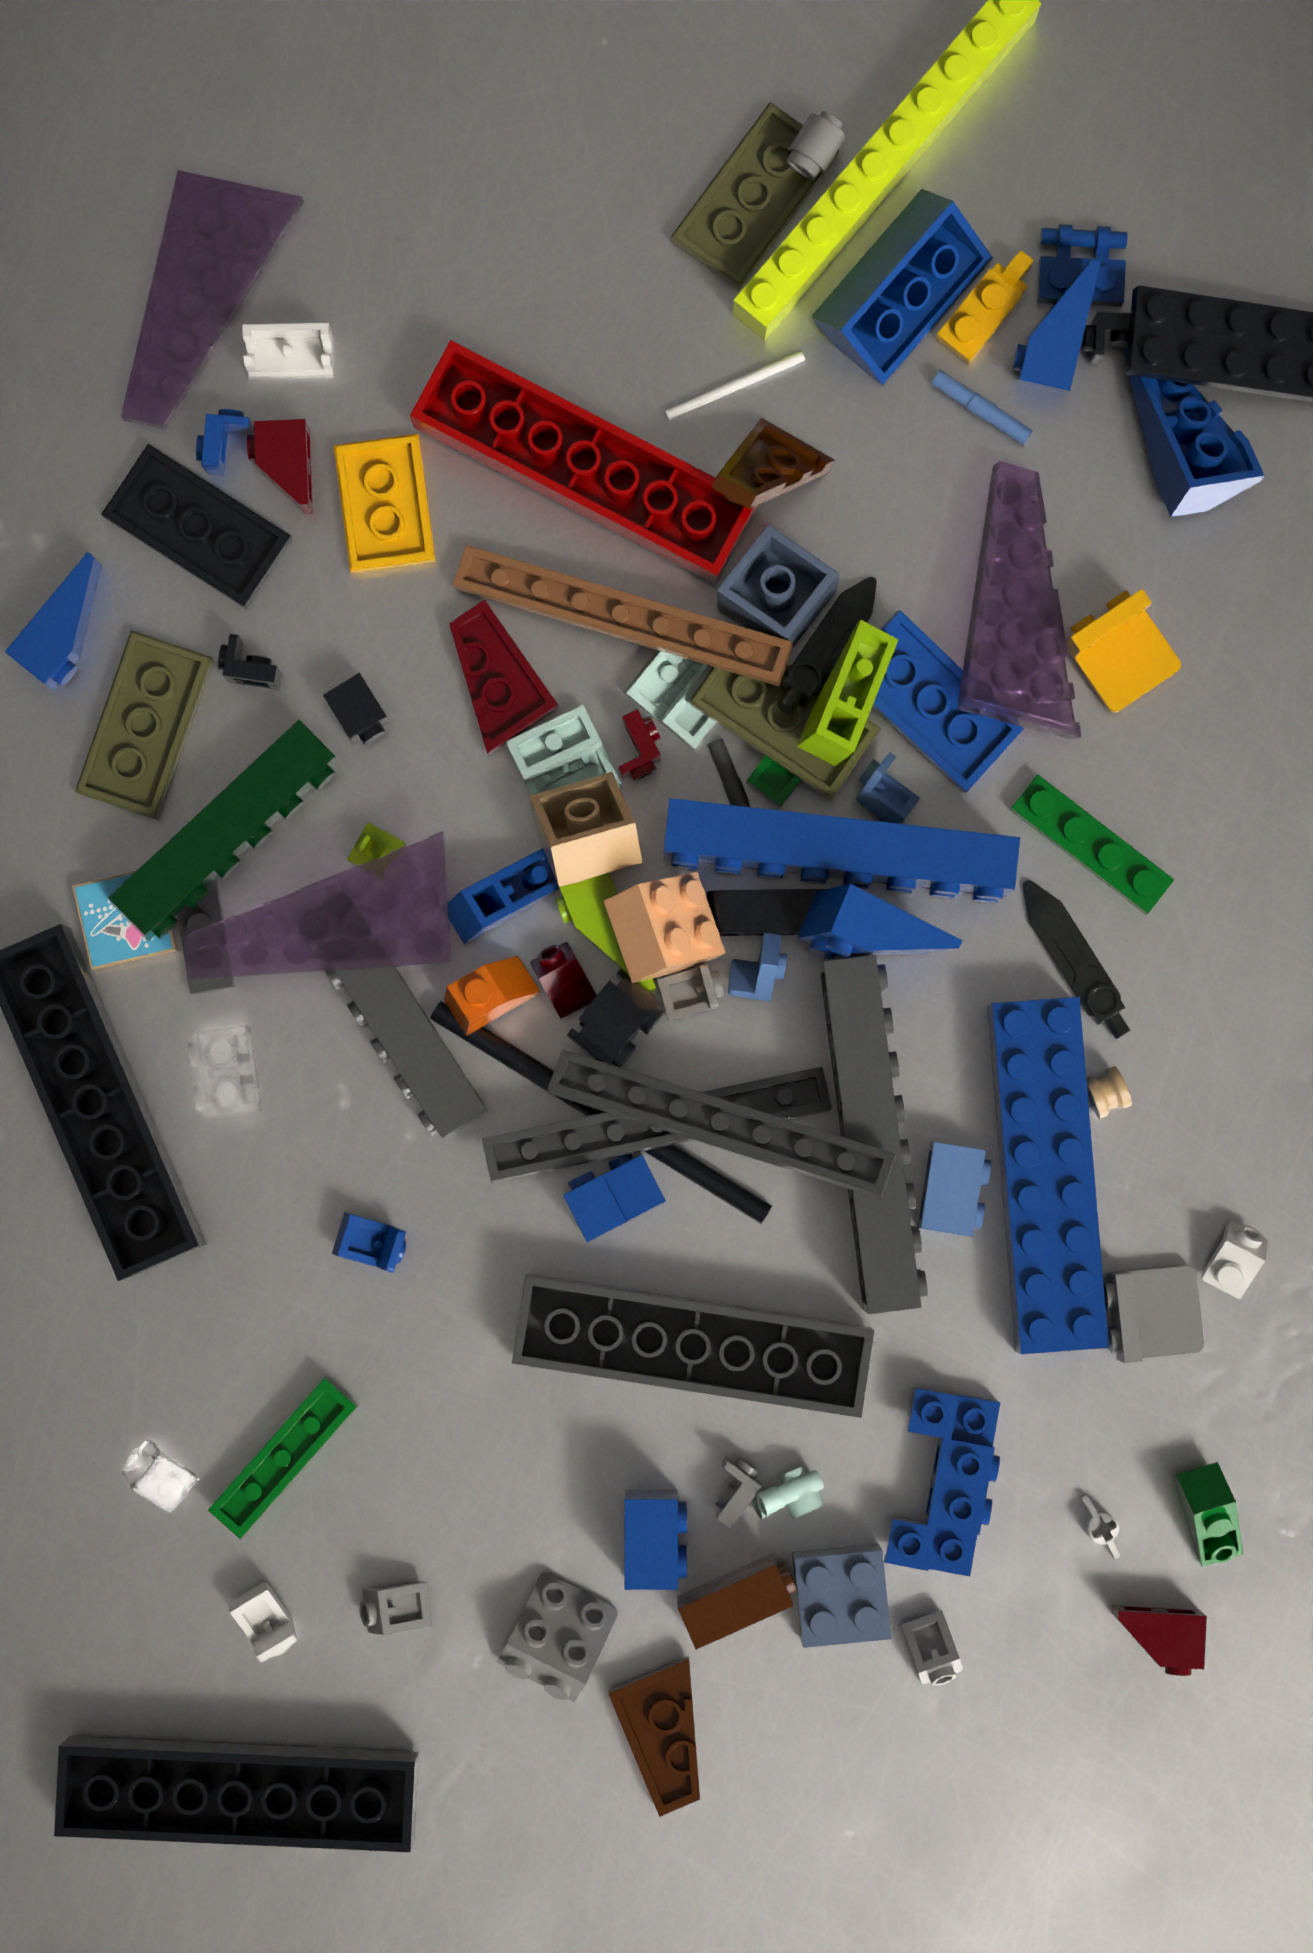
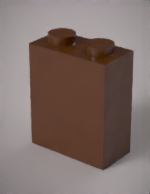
M772 1553L677 1596V1606L693 1645L697 1650L793 1607L791 1594L798 1590L786 1562L783 1561L777 1564Z

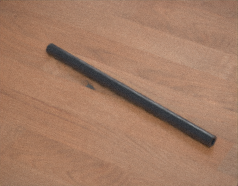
M443 1001L439 1002L430 1017L431 1020L549 1092L547 1089L554 1073L553 1069L485 1027H481L466 1036L446 1003ZM555 1096L586 1116L605 1113V1111ZM675 1145L644 1151L762 1224L772 1207L771 1204Z

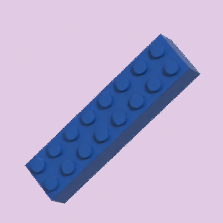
M669 798L664 859L672 860L671 867L678 869L697 870L698 863L715 865L714 872L722 874L740 875L741 868L758 870L757 877L767 879H783L785 873L801 874L800 881L805 883L826 884L828 878L844 879L843 885L852 884L860 889H869V885H872L873 882L887 884L886 891L893 893L912 894V890H916V887L930 889L929 896L954 899L955 895L963 892L972 893V901L998 903V900H1002L1003 897H1006L1015 890L1020 837Z
M1080 997L992 1003L987 1005L1015 1352L1019 1354L1109 1348Z

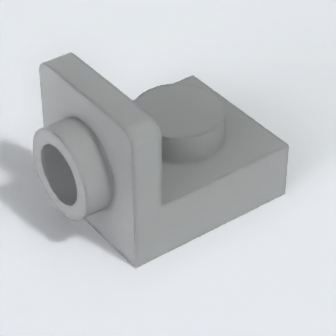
M726 1457L721 1463L723 1469L740 1481L737 1487L729 1483L715 1502V1505L720 1508L716 1514V1519L729 1529L732 1528L762 1487L761 1482L756 1479L760 1472L741 1457H738L735 1462Z
M418 1581L380 1589H363V1600L360 1602L359 1610L362 1623L367 1627L369 1633L388 1635L432 1626L427 1582Z
M942 1610L901 1624L922 1684L931 1682V1685L938 1686L948 1683L956 1678V1673L963 1670Z

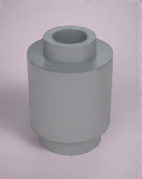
M822 111L820 116L811 113L788 148L790 155L786 160L787 164L804 177L815 180L818 173L825 172L846 139L845 134L841 131L844 126L843 123L825 111Z

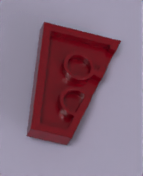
M485 599L449 623L484 745L489 756L506 744V741L516 737L559 706Z

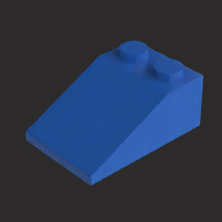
M852 884L816 891L797 939L810 945L808 949L810 952L830 960L833 957L928 954L958 949L962 943L961 939Z

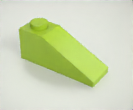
M863 620L856 624L810 712L798 742V748L834 766L855 752L899 639Z
M610 872L585 879L578 883L559 887L562 897L555 899L564 924L573 920L576 930L616 966L628 973L604 904V900L618 894ZM653 979L639 982L650 992L656 991Z

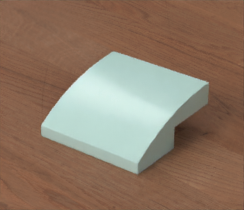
M657 650L623 691L631 700L691 748L695 749L716 723L689 705L690 699L713 668L712 666Z
M584 705L506 741L531 795L610 772L613 773L619 788H623Z

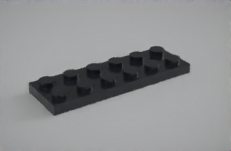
M1138 285L1132 292L1125 374L1313 402V312Z

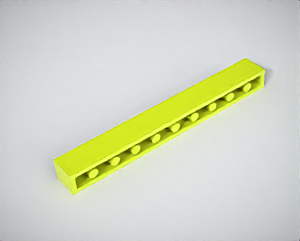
M988 0L736 296L733 300L732 314L764 341L771 335L1036 21L1041 6L1039 0Z

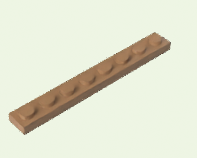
M469 545L465 547L452 584L459 591L775 686H780L793 648L792 642Z

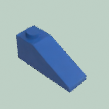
M1089 260L1027 336L1026 344H1017L1012 369L1019 371L1018 380L1070 391L1101 261Z
M88 552L5 650L6 654L52 691L57 685L62 687L71 680L78 668L75 664L81 657L102 567Z
M542 848L461 890L442 908L465 945L559 891L560 888Z

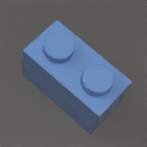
M930 1142L918 1219L920 1229L973 1237L974 1228H982L985 1203L978 1202L980 1186H988L991 1173V1160L985 1159L986 1150Z

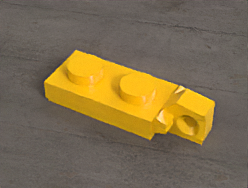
M1020 250L1006 268L997 263L992 270L989 269L940 329L936 339L969 364L1022 300L1023 293L1028 285L1021 280L1031 269V264L1034 260Z

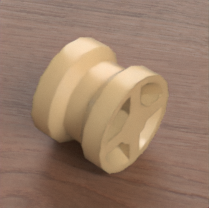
M1116 1066L1106 1069L1103 1076L1098 1078L1089 1076L1086 1078L1088 1101L1098 1119L1107 1116L1110 1109L1115 1107L1124 1109L1132 1105L1128 1088Z

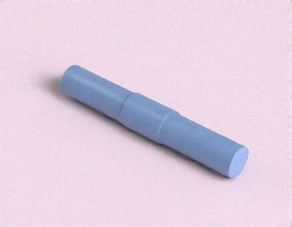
M941 369L931 383L933 386L1022 445L1025 444L1033 430L999 409L997 405L977 392L975 393Z

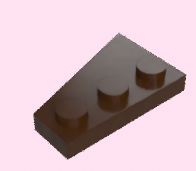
M761 418L720 470L712 488L722 493L729 501L751 509L828 474L835 460Z
M688 1656L608 1691V1695L659 1817L700 1800Z

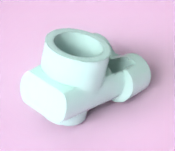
M802 1466L780 1476L779 1479L782 1485L778 1487L772 1486L763 1490L752 1499L754 1509L760 1519L770 1516V1514L777 1512L778 1509L785 1506L788 1507L792 1519H796L825 1505L819 1493L824 1488V1485L817 1470L806 1474Z

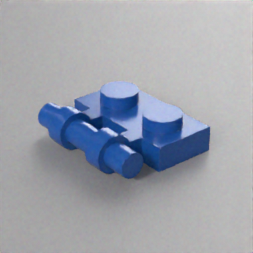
M1059 224L1058 228H1041L1040 245L1056 246V257L1040 256L1038 263L1037 303L1054 304L1087 262L1092 260L1091 258H1071V247L1094 248V260L1101 261L1091 305L1122 307L1125 294L1126 260L1109 259V249H1126L1127 232L1111 231V227L1097 226L1096 230L1073 229L1072 225Z

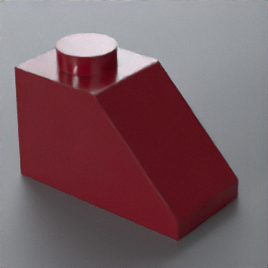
M306 419L254 421V434L247 435L249 461L255 460V465L260 473L304 514L313 513L310 428Z
M1112 1605V1614L1160 1667H1165L1166 1674L1190 1676L1192 1669L1204 1670L1207 1616L1203 1612L1196 1609Z

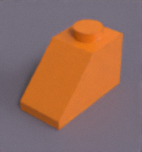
M514 956L485 964L448 985L444 1001L467 1036L537 996L541 991L520 958Z

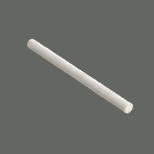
M798 351L666 409V416L668 420L805 361V357L802 351Z

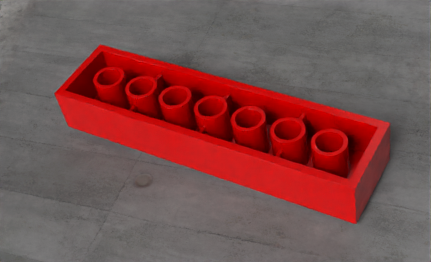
M452 340L449 341L410 414L415 429L717 585L756 511L757 506L748 509L741 504L729 501L722 493L713 489L712 485L716 477Z

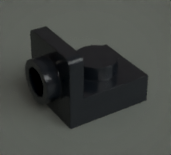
M1097 312L1091 325H1086L1083 335V351H1090V364L1100 363L1104 355L1105 341H1110V345L1114 347L1128 346L1130 313Z
M229 634L228 645L221 644L218 656V670H223V676L227 682L279 690L282 673L276 665H272V659L247 655L246 661H241L243 641L239 635Z

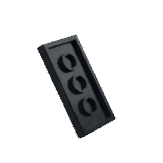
M147 444L101 513L103 518L245 609L293 539L287 532L150 444Z

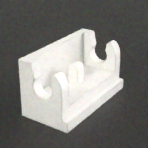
M329 323L242 324V336L246 345V355H243V360L249 379L334 377V335Z

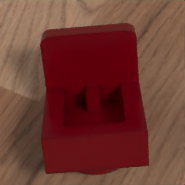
M638 709L622 716V723L639 757L618 767L622 779L632 776L634 781L657 770L655 763L661 761V754L655 744V741L661 739L651 717L647 716L642 719Z
M568 942L545 948L538 954L537 958L530 962L560 1019L590 1004L597 996Z

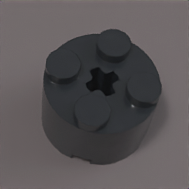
M621 968L616 973V978L620 980L618 985L616 986L609 980L579 1017L581 1021L579 1024L583 1027L578 1033L571 1028L567 1034L568 1038L594 1059L605 1062L609 1066L614 1064L618 1067H622L635 1051L636 1045L632 1043V1040L640 1030L648 1035L664 1013L659 1008L662 1000L639 982L632 983L629 974Z

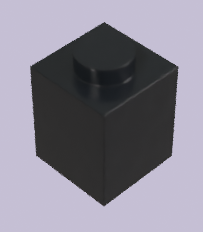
M360 672L323 695L354 745L360 741L367 745L386 732L384 726L389 724L390 721Z

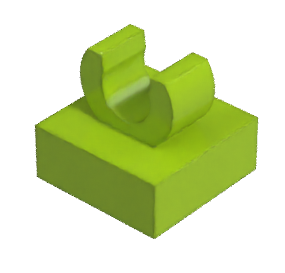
M368 822L347 860L386 882L407 844Z

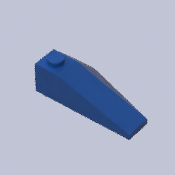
M1127 346L1124 350L1125 360L1127 356ZM1129 375L1154 480L1170 517L1209 511L1262 481L1265 475L1249 440L1240 430L1234 432L1222 419L1220 414L1223 410L1215 400L1208 402L1193 384Z

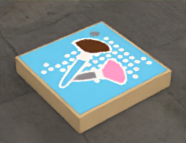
M136 871L72 886L89 963L93 971L178 951L173 929L163 938L158 939L155 935L148 942L110 903L108 897Z

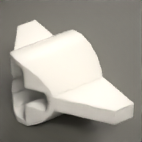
M1084 1494L1080 1498L1090 1514L1085 1521L1086 1534L1094 1542L1106 1544L1114 1559L1121 1557L1113 1541L1119 1532L1118 1522L1110 1514L1104 1511H1097L1088 1495Z

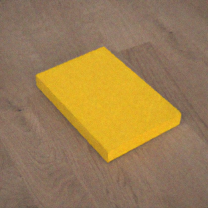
M411 434L333 445L351 574L435 563L436 557L419 435Z

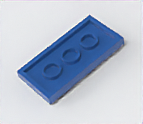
M901 610L896 611L880 629L899 640L872 707L962 792H968L1024 728Z

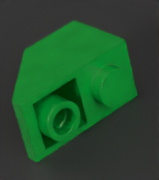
M1218 1462L1177 1474L1176 1479L1180 1502L1201 1566L1205 1567L1214 1563H1224L1233 1557L1243 1555L1236 1500Z

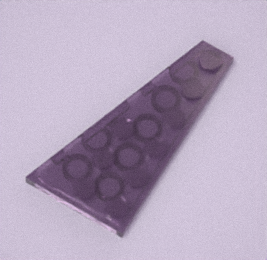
M177 171L121 413V418L124 421L166 429L190 390L191 382L204 361L207 362L215 349L214 345L225 327L228 328L261 274L260 269L274 247L278 246L283 238L284 230L293 215H297L304 203L303 197L185 171Z
M999 461L992 467L957 709L1066 739L1076 740L1082 736L1080 724L1075 722L1071 701L1075 699L1073 683L1068 682L1065 664L1068 650L1058 589H1053L1050 568L1054 564L1052 551L1047 550L1043 525L1047 521L1039 472Z
M439 832L413 845L402 847L388 855L365 864L362 863L310 884L294 893L279 899H273L259 907L186 934L187 979L199 980L452 963L444 832Z

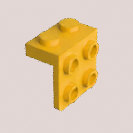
M1143 589L1132 596L1128 590H1125L1106 604L1109 609L1107 613L1096 620L1090 614L1070 628L1074 635L1064 645L1107 709L1113 713L1121 711L1177 673L1181 668V661L1145 611L1152 602Z

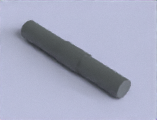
M723 738L709 743L707 746L722 780L730 805L751 807Z

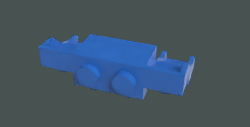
M914 1387V1397L907 1431L938 1437L924 1516L925 1523L891 1517V1528L884 1562L928 1571L931 1569L970 1577L977 1535H980L981 1524H989L992 1512V1499L986 1498L989 1481L996 1482L999 1472L1000 1456L994 1455L995 1447H993L1000 1402L975 1396Z

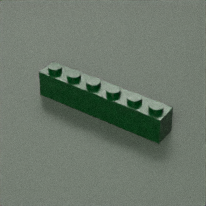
M298 720L108 897L110 903L148 942L155 935L158 939L163 938L177 924L178 920L175 916L186 906L193 909L201 903L210 891L206 887L218 876L225 879L241 864V860L238 857L250 846L254 850L260 847L272 835L273 831L270 827L279 818L283 817L285 820L291 818L303 806L304 801L301 798L312 787L320 790L334 777L336 772L333 768L336 766V756Z

